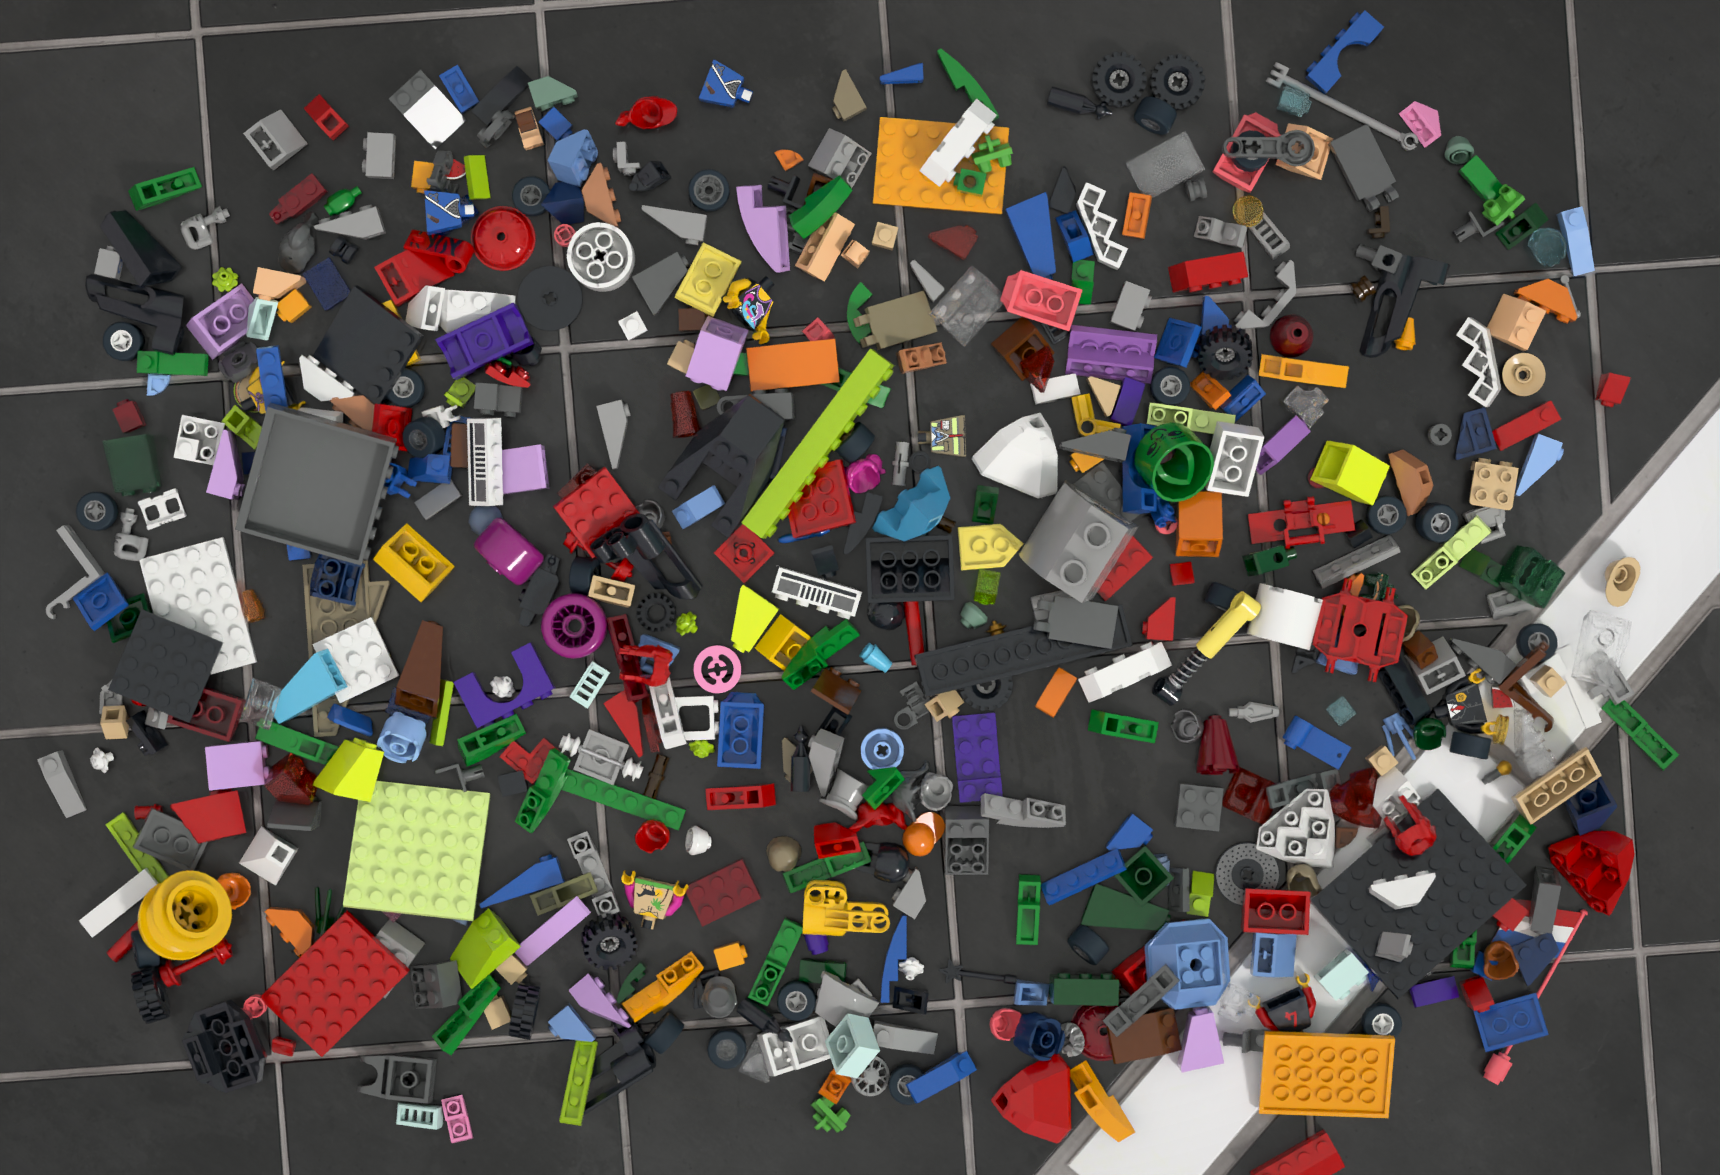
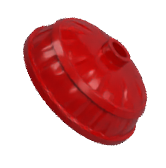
M497 206L485 211L478 217L471 231V245L474 248L476 257L484 265L494 270L509 271L520 267L530 258L535 247L536 236L531 221L525 214H522L513 207ZM499 233L505 234L504 240H498L497 236Z

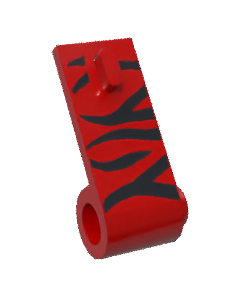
M413 229L404 244V249L445 258L446 267L454 273L464 272L474 254L473 246L467 241L436 234L427 235V232Z

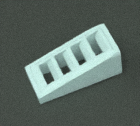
M592 661L570 695V698L588 709L611 672ZM592 669L603 675V677L600 679L591 673ZM587 677L598 682V685L595 686L587 681ZM583 683L593 689V693L582 688ZM578 691L589 697L588 701L577 695Z
M399 1102L396 1124L437 1130L443 1125V1107ZM406 1109H409L408 1120H405ZM415 1110H417V1121L414 1120ZM424 1111H426V1120H425V1121H423V1112H424Z

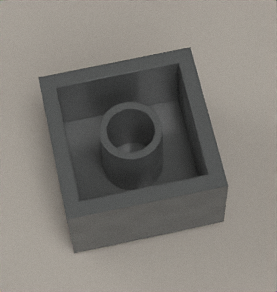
M1178 782L1174 826L1219 831L1224 788Z

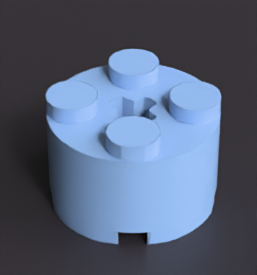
M395 712L386 720L377 741L378 748L381 747L384 751L383 755L392 761L406 763L407 760L413 759V762L418 758L425 741L426 725L421 720L405 716L401 712Z
M877 728L870 731L861 743V757L864 763L872 770L896 768L904 755V746L901 738L897 733L887 728ZM881 744L888 747L886 755L882 753L877 754L878 745Z

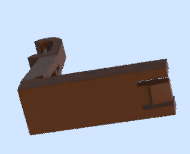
M1543 640L1516 664L1517 666L1500 683L1498 688L1532 714L1531 720H1535L1538 716L1542 717L1548 723L1545 725L1544 732H1548L1552 729L1554 718L1528 695L1527 691L1517 682L1546 656L1547 653L1545 651L1549 648V645Z

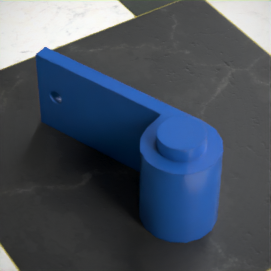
M1296 715L1282 737L1285 739V745L1294 750L1296 747H1299L1338 770L1351 749L1350 746Z

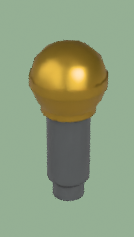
M1501 761L1495 770L1481 779L1482 782L1486 785L1501 775L1510 774L1512 765L1508 761Z

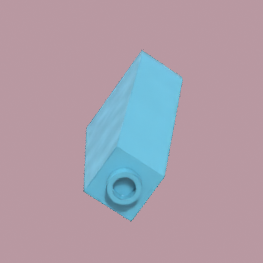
M325 649L313 654L269 704L272 716L277 720L278 724L293 719L348 687L329 650Z

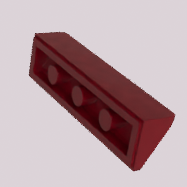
M623 614L606 618L620 672L642 674L638 656L619 654V649L623 648V645H635L627 615ZM622 680L628 702L643 700L649 697L645 683Z

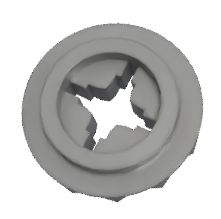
M1072 1022L1061 1024V1029L1065 1033L1062 1053L1067 1054L1068 1057L1078 1056L1084 1049V1036L1081 1029Z

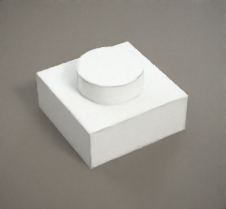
M637 311L618 321L628 341L648 331Z

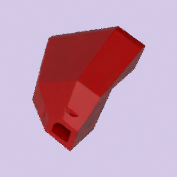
M1591 831L1581 836L1578 834L1550 845V860L1555 868L1591 908L1610 916L1630 878L1635 855L1633 840L1616 831Z
M1058 1053L1050 1057L1052 1059L1048 1061L1039 1060L1021 1070L1005 1083L991 1099V1102L1000 1114L1021 1131L1054 1143H1060L1071 1130L1070 1067Z

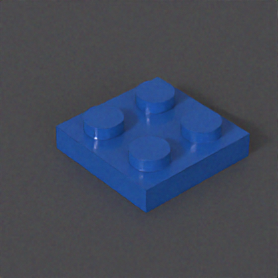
M108 572L73 597L88 625L94 631L129 606Z

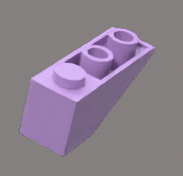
M587 974L569 989L577 1003L588 1012L627 1028L631 1027L627 1021L629 1016L622 1008H617L615 1005L617 1000L610 992H605L603 989L605 984L598 976L594 978Z

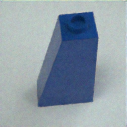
M1046 192L1005 209V212L1031 274L1052 280V275L1056 273L1048 197Z

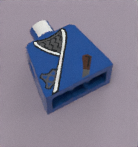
M713 60L699 100L734 108L737 99L749 103L753 91L742 87L745 80L743 76L720 62Z
M424 191L427 235L461 228V217H474L473 204H460V194Z

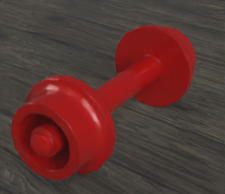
M572 532L566 533L567 538L563 545L570 550L569 553L572 554L578 546L585 550ZM624 558L621 563H606V565L615 570L611 580L624 582L627 577H632L631 571L634 566L627 558Z
M224 937L218 944L212 947V950L176 967L168 959L163 966L159 967L160 979L163 980L167 987L173 985L180 986L182 981L179 974L217 957L222 965L225 964L226 960L233 956L232 944L228 943Z

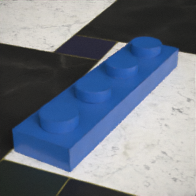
M1114 849L1042 883L1041 888L1047 904L1052 905L1127 869L1120 851Z

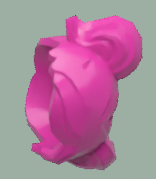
M869 454L865 459H859L852 462L848 467H844L848 488L858 494L877 487L880 483V475L886 473L885 469H882L880 457L876 454Z

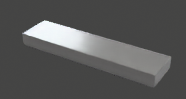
M1390 534L1313 570V573L1323 589L1400 553V549Z

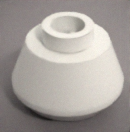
M693 826L686 835V851L690 855L706 852L711 846V836L708 835L707 831L698 826Z

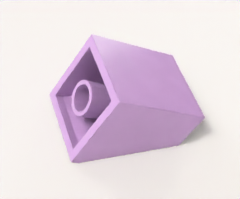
M708 316L700 330L686 377H689L696 383L703 382L711 385L713 389L727 391L749 330Z
M543 445L502 450L503 494L550 489L545 448Z
M263 741L218 744L205 747L209 790L264 785L268 783L267 779H270L271 775L270 767L266 766L265 758H268L269 754L268 746L264 745Z
M1194 1007L1193 1011L1188 1012L1181 1043L1182 1050L1179 1052L1177 1061L1181 1072L1224 1064L1214 1013L1209 1007Z

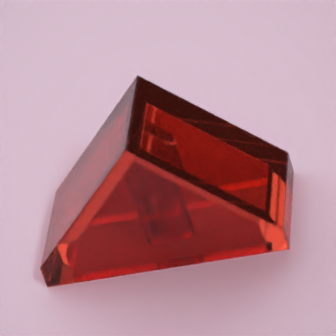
M1049 346L1043 347L1020 362L1023 373L1028 381L1040 393H1044L1055 362Z

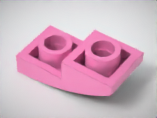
M463 1095L442 1099V1107L451 1143L473 1139Z

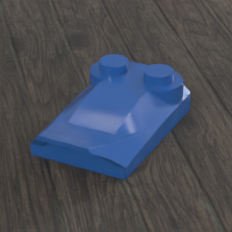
M730 692L727 698L721 701L717 767L761 769L764 704L759 700L756 693Z

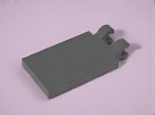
M1368 124L1328 143L1356 200L1363 199L1369 212L1381 206L1375 197L1376 195L1383 192L1387 203L1399 197L1396 189L1391 185L1396 180Z
M1054 596L1053 602L1038 600L1037 608L1049 610L1047 623L1034 621L1033 630L1048 632L1047 639L1112 649L1118 606L1090 601L1081 603L1076 599Z

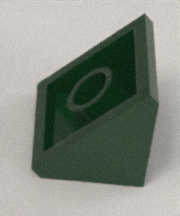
M144 593L126 599L129 606L107 621L112 643L131 636L142 609L153 613Z
M1146 846L1125 863L1127 870L1114 875L1141 907L1158 895L1174 879Z

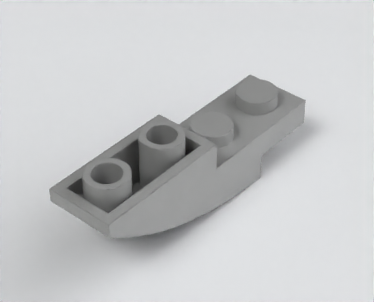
M986 793L981 796V816L996 819L998 824L1037 828L1064 827L1066 825L1065 805L1031 798L1021 801Z

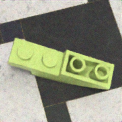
M1150 403L1147 424L1158 426L1164 423L1175 422L1183 424L1194 432L1214 434L1217 421L1235 424L1236 415Z
M1476 515L1465 526L1457 530L1451 539L1438 547L1411 574L1425 589L1429 588L1458 563L1465 554L1489 535L1492 530Z

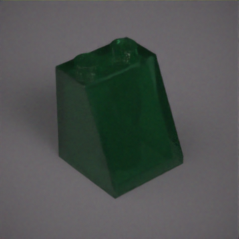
M142 434L103 441L115 493H121L122 497L135 495L137 490H143V493L156 492V487H162L154 435Z

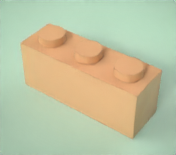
M834 213L811 234L795 266L825 282L855 224L838 213Z

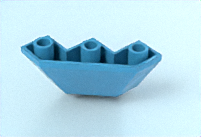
M939 466L925 469L920 474V480L916 487L910 490H903L898 495V501L894 508L888 511L883 510L876 516V522L872 529L875 532L902 541L910 540L931 531L940 522L950 500L942 469Z

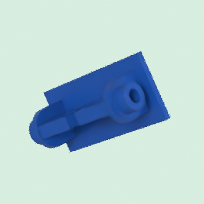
M1157 495V511L1151 512L1155 525L1163 528L1167 525L1166 522L1168 521L1176 523L1173 507L1168 501Z

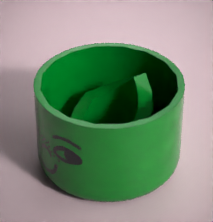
M1175 422L1158 425L1146 433L1139 442L1134 457L1135 468L1140 477L1159 497L1170 502L1184 501L1199 493L1208 483L1214 468V459L1210 449L1188 427ZM1177 448L1173 458L1164 464H1160L1162 459L1171 450Z

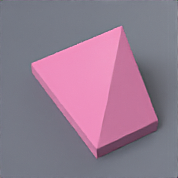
M1414 101L1399 113L1411 131L1418 137L1424 148L1441 136L1437 110Z

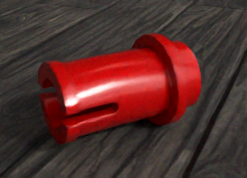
M157 803L154 806H135V819H146L151 807L163 812L162 805L158 806Z

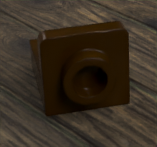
M1380 206L1377 208L1378 212H1374V222L1379 228L1366 230V235H1372V238H1385V234L1390 232L1389 206Z

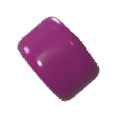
M500 517L494 519L474 542V548L487 560V563L500 575L503 574L517 586L525 583L544 560L543 554L532 543Z
M577 593L565 594L553 600L545 609L541 620L542 636L547 646L556 654L565 658H582L595 652L603 643L607 634V617L601 605L593 598ZM574 619L581 623V628L578 632H573L569 627L570 622Z

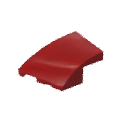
M238 790L170 805L171 809L182 820L186 829L192 833L193 838L198 844L246 833Z

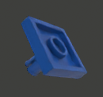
M1169 318L1154 358L1186 368L1190 357L1196 358L1198 356V352L1194 350H1198L1196 342L1202 327Z

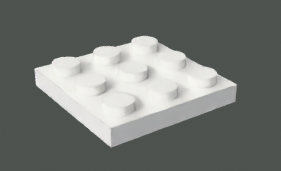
M373 617L312 644L316 653L325 649L329 650L348 686L336 693L339 703L400 676Z

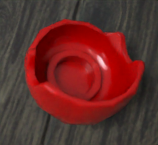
M657 820L643 822L635 834V843L641 850L647 853H652L657 849H664L670 839L669 829L663 822Z

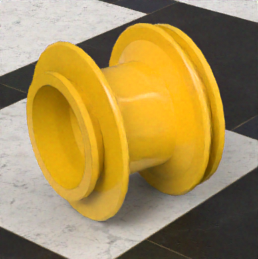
M193 870L177 872L154 886L144 896L138 912L140 935L148 948L163 958L171 960L192 959L202 954L205 950L214 947L227 934L232 919L230 899L222 885L208 874ZM182 898L187 901V905L182 904ZM194 908L198 910L199 915L194 913ZM192 923L196 924L198 929H193Z

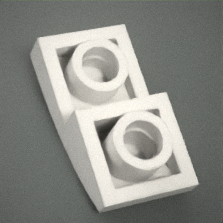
M1076 374L1054 377L1030 384L1035 405L1055 402L1058 399L1075 397L1081 394Z
M1554 653L1550 659L1535 665L1520 679L1528 695L1539 691L1529 679L1544 665L1552 667L1560 676L1568 672L1558 653Z

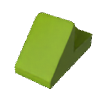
M1192 870L1189 890L1190 911L1186 912L1187 914L1208 917L1211 897H1213V873Z

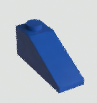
M967 1051L959 1052L907 1083L906 1087L917 1104L962 1080L977 1069Z

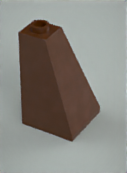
M422 620L396 687L395 705L436 718L440 695L443 627L434 621L427 622Z

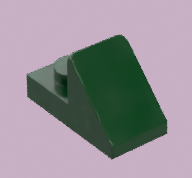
M977 486L972 516L973 522L993 524L999 488Z
M1474 549L1465 554L1459 564V567L1494 587H1498L1508 569L1492 560L1491 557Z

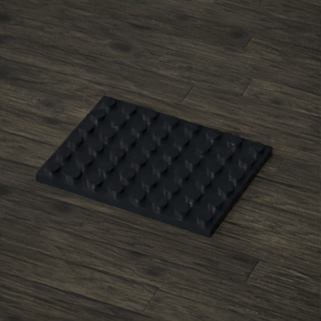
M1439 789L1417 807L1422 815L1430 820L1431 826L1436 828L1437 838L1432 847L1427 848L1420 855H1408L1397 847L1395 838L1390 830L1310 901L1397 999L1403 996L1527 886ZM1408 814L1397 824V827L1402 833L1416 825V822ZM1428 870L1429 874L1435 873L1436 875L1423 898L1416 906L1395 910L1369 893L1368 889L1371 885H1374L1373 881L1386 879V882L1394 881V877L1400 875H1407L1410 878L1415 877V873ZM1382 932L1411 935L1410 942H1413L1411 954L1401 962L1375 956L1380 934Z

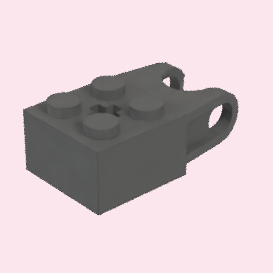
M775 389V393L768 394L766 390H753V394H751L753 397L782 416L785 421L796 420L795 394L789 393L788 389ZM747 395L722 397L717 403L718 413L721 415L725 412L724 406L727 402H732L735 405Z
M403 1055L360 1057L361 1062L376 1068L378 1077L372 1085L357 1086L358 1092L389 1100L427 1104L433 1102L437 1059ZM413 1074V1077H415V1082L410 1084V1081L407 1080V1077Z

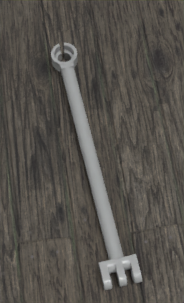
M1275 62L1274 67L1281 70V72L1278 73L1271 70L1270 75L1277 79L1275 81L1272 78H1267L1266 82L1279 89L1281 84L1284 83L1397 140L1404 150L1410 151L1417 147L1415 144H1418V137L1415 134L1401 133L1286 75L1289 70L1288 67ZM1411 137L1415 144H1407L1406 139Z

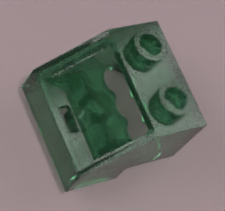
M1517 545L1496 582L1508 593L1537 608L1544 609L1564 577L1565 572L1553 561L1546 560L1534 548ZM1530 561L1536 563V567L1532 569L1531 575L1526 579V584L1520 586L1519 579L1524 574L1527 566H1529Z

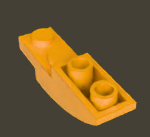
M1262 354L1259 376L1346 388L1349 366Z
M691 951L657 974L656 981L623 1002L622 1006L634 1022H637L651 1011L653 1014H656L680 995L696 979L704 967Z
M1087 1060L1070 1070V1077L1078 1089L1074 1094L1092 1119L1117 1142L1134 1134V1128L1114 1095L1108 1097Z

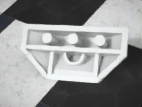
M445 290L439 325L446 333L452 332L506 305L515 303L516 296L488 292Z

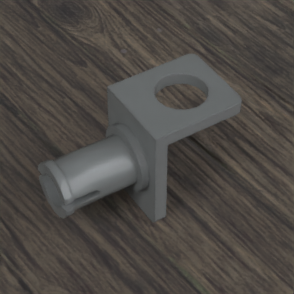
M1469 211L1470 221L1453 231L1456 236L1465 231L1464 234L1457 237L1461 243L1476 232L1478 234L1481 233L1482 237L1504 225V222L1502 221L1498 226L1483 232L1474 215Z
M1360 244L1356 252V257L1372 262L1371 265L1380 272L1382 269L1392 274L1396 272L1403 257L1402 253L1380 245L1378 250ZM1388 254L1395 257V262L1391 266L1384 265Z
M459 764L434 770V774L455 768L463 792H467L466 782L485 777L484 772L474 774V772L483 770L481 764L464 770L459 767Z
M1247 1029L1243 1031V1034L1224 1032L1223 1046L1242 1047V1053L1249 1051L1263 1052V1047L1257 1045L1256 1038L1258 1035H1264V1031L1269 1030Z

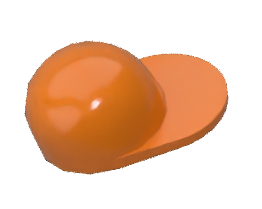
M935 812L922 813L916 818L917 821L912 822L904 831L902 837L903 845L910 854L914 856L927 855L933 849L934 844L942 837L945 823L943 818Z

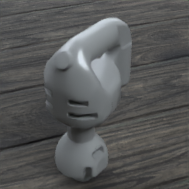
M219 206L214 209L211 215L202 217L201 214H197L181 222V233L189 248L197 250L213 243L207 225L214 222L220 224L227 222L226 217L230 216L227 208L222 210ZM189 227L196 228L198 233L197 241H194Z
M126 508L125 513L121 512L122 533H117L115 536L113 552L118 558L139 561L146 555L148 538L130 535L131 527L138 515H134V509ZM124 545L135 547L138 552L124 551L122 548Z

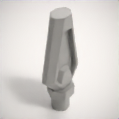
M1248 702L1244 706L1229 708L1228 715L1229 717L1237 716V718H1244L1251 723L1279 716V707Z

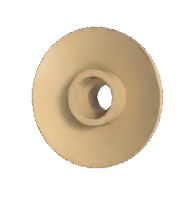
M1519 353L1510 357L1502 370L1504 385L1510 392L1518 396H1529L1536 393L1543 386L1546 376L1543 363L1536 356L1529 353ZM1520 371H1524L1526 373V377L1524 379H1521L1519 377Z

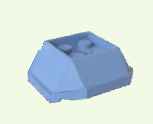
M1207 918L1166 922L1155 936L1144 945L1147 981L1167 964L1180 981L1161 998L1164 1003L1175 1010L1216 1005L1230 982L1228 938ZM1194 959L1195 966L1191 969L1190 962Z

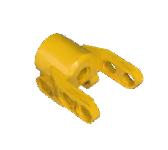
M812 880L806 885V890L804 891L802 934L843 936L846 931L882 933L889 928L888 909L883 903L847 901L846 886L840 881ZM819 890L821 893L818 896H812L810 892ZM825 890H829L827 892L828 897H825ZM836 891H840L839 897H835ZM855 906H859L863 909V911L852 910V908ZM880 907L884 909L885 913L873 910ZM886 920V925L883 928H877L874 923L878 924ZM852 922L864 924L861 927H856Z

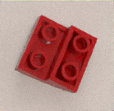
M498 360L485 365V373L503 383L526 388L531 385L529 372L521 366L516 368L512 365L507 371L506 366Z

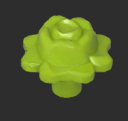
M221 267L212 276L214 279L212 284L220 292L224 290L230 292L233 287L238 285L236 281L238 275L233 273L231 268L225 270Z
M692 612L682 613L676 620V632L682 636L689 632L695 633L698 629L695 625L697 616Z
M695 740L689 743L690 750L699 758L707 757L710 753L715 752L714 745L708 743V740Z

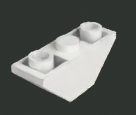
M301 355L299 360L303 386L321 402H331L330 400L334 397L341 399L357 395L353 392L354 388L346 381L341 383L335 379L337 375L329 368L325 370L318 366L320 362L311 355L308 357Z
M1428 870L1417 872L1415 877L1410 878L1407 875H1400L1394 877V881L1386 882V879L1373 881L1374 885H1371L1368 889L1369 893L1395 910L1416 906L1423 898L1436 875L1435 873L1429 874Z

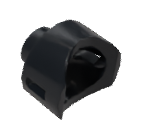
M531 334L530 336L534 344L516 353H509L520 366H534L540 361L542 348Z

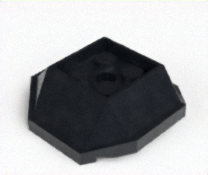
M232 1000L195 1012L190 1021L188 1031L183 1036L182 1043L197 1081L209 1084L224 1093L262 1081L267 1054L251 1012L239 1007Z

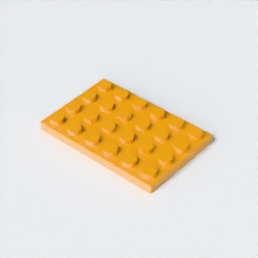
M880 117L873 204L1002 215L1006 167L999 166L998 158L990 160L992 170L986 173L982 197L956 192L957 186L953 185L955 176L949 183L945 180L939 187L919 170L957 123ZM993 127L987 135L990 136L991 141L999 138L1002 145L1008 143L1009 128ZM985 133L973 145L976 148L973 153L980 151L978 144L986 142L985 136L987 135ZM964 156L954 169L956 173H960L961 168L980 172L972 156L968 159ZM966 177L963 180L964 185L968 188H972L976 184L975 179L972 177Z
M1264 1031L1259 1114L1388 1118L1395 1037L1390 1035Z

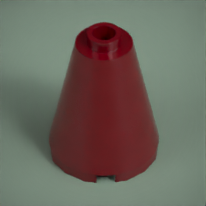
M1293 314L1285 315L1279 318L1272 326L1270 341L1272 347L1284 357L1294 358L1308 351L1313 341V331L1308 321L1303 317ZM1294 331H1296L1298 337L1294 336Z
M1220 715L1208 716L1209 720L1204 721L1196 773L1201 775H1223V772H1227V770H1229V774L1239 772L1240 766L1226 720L1221 719Z

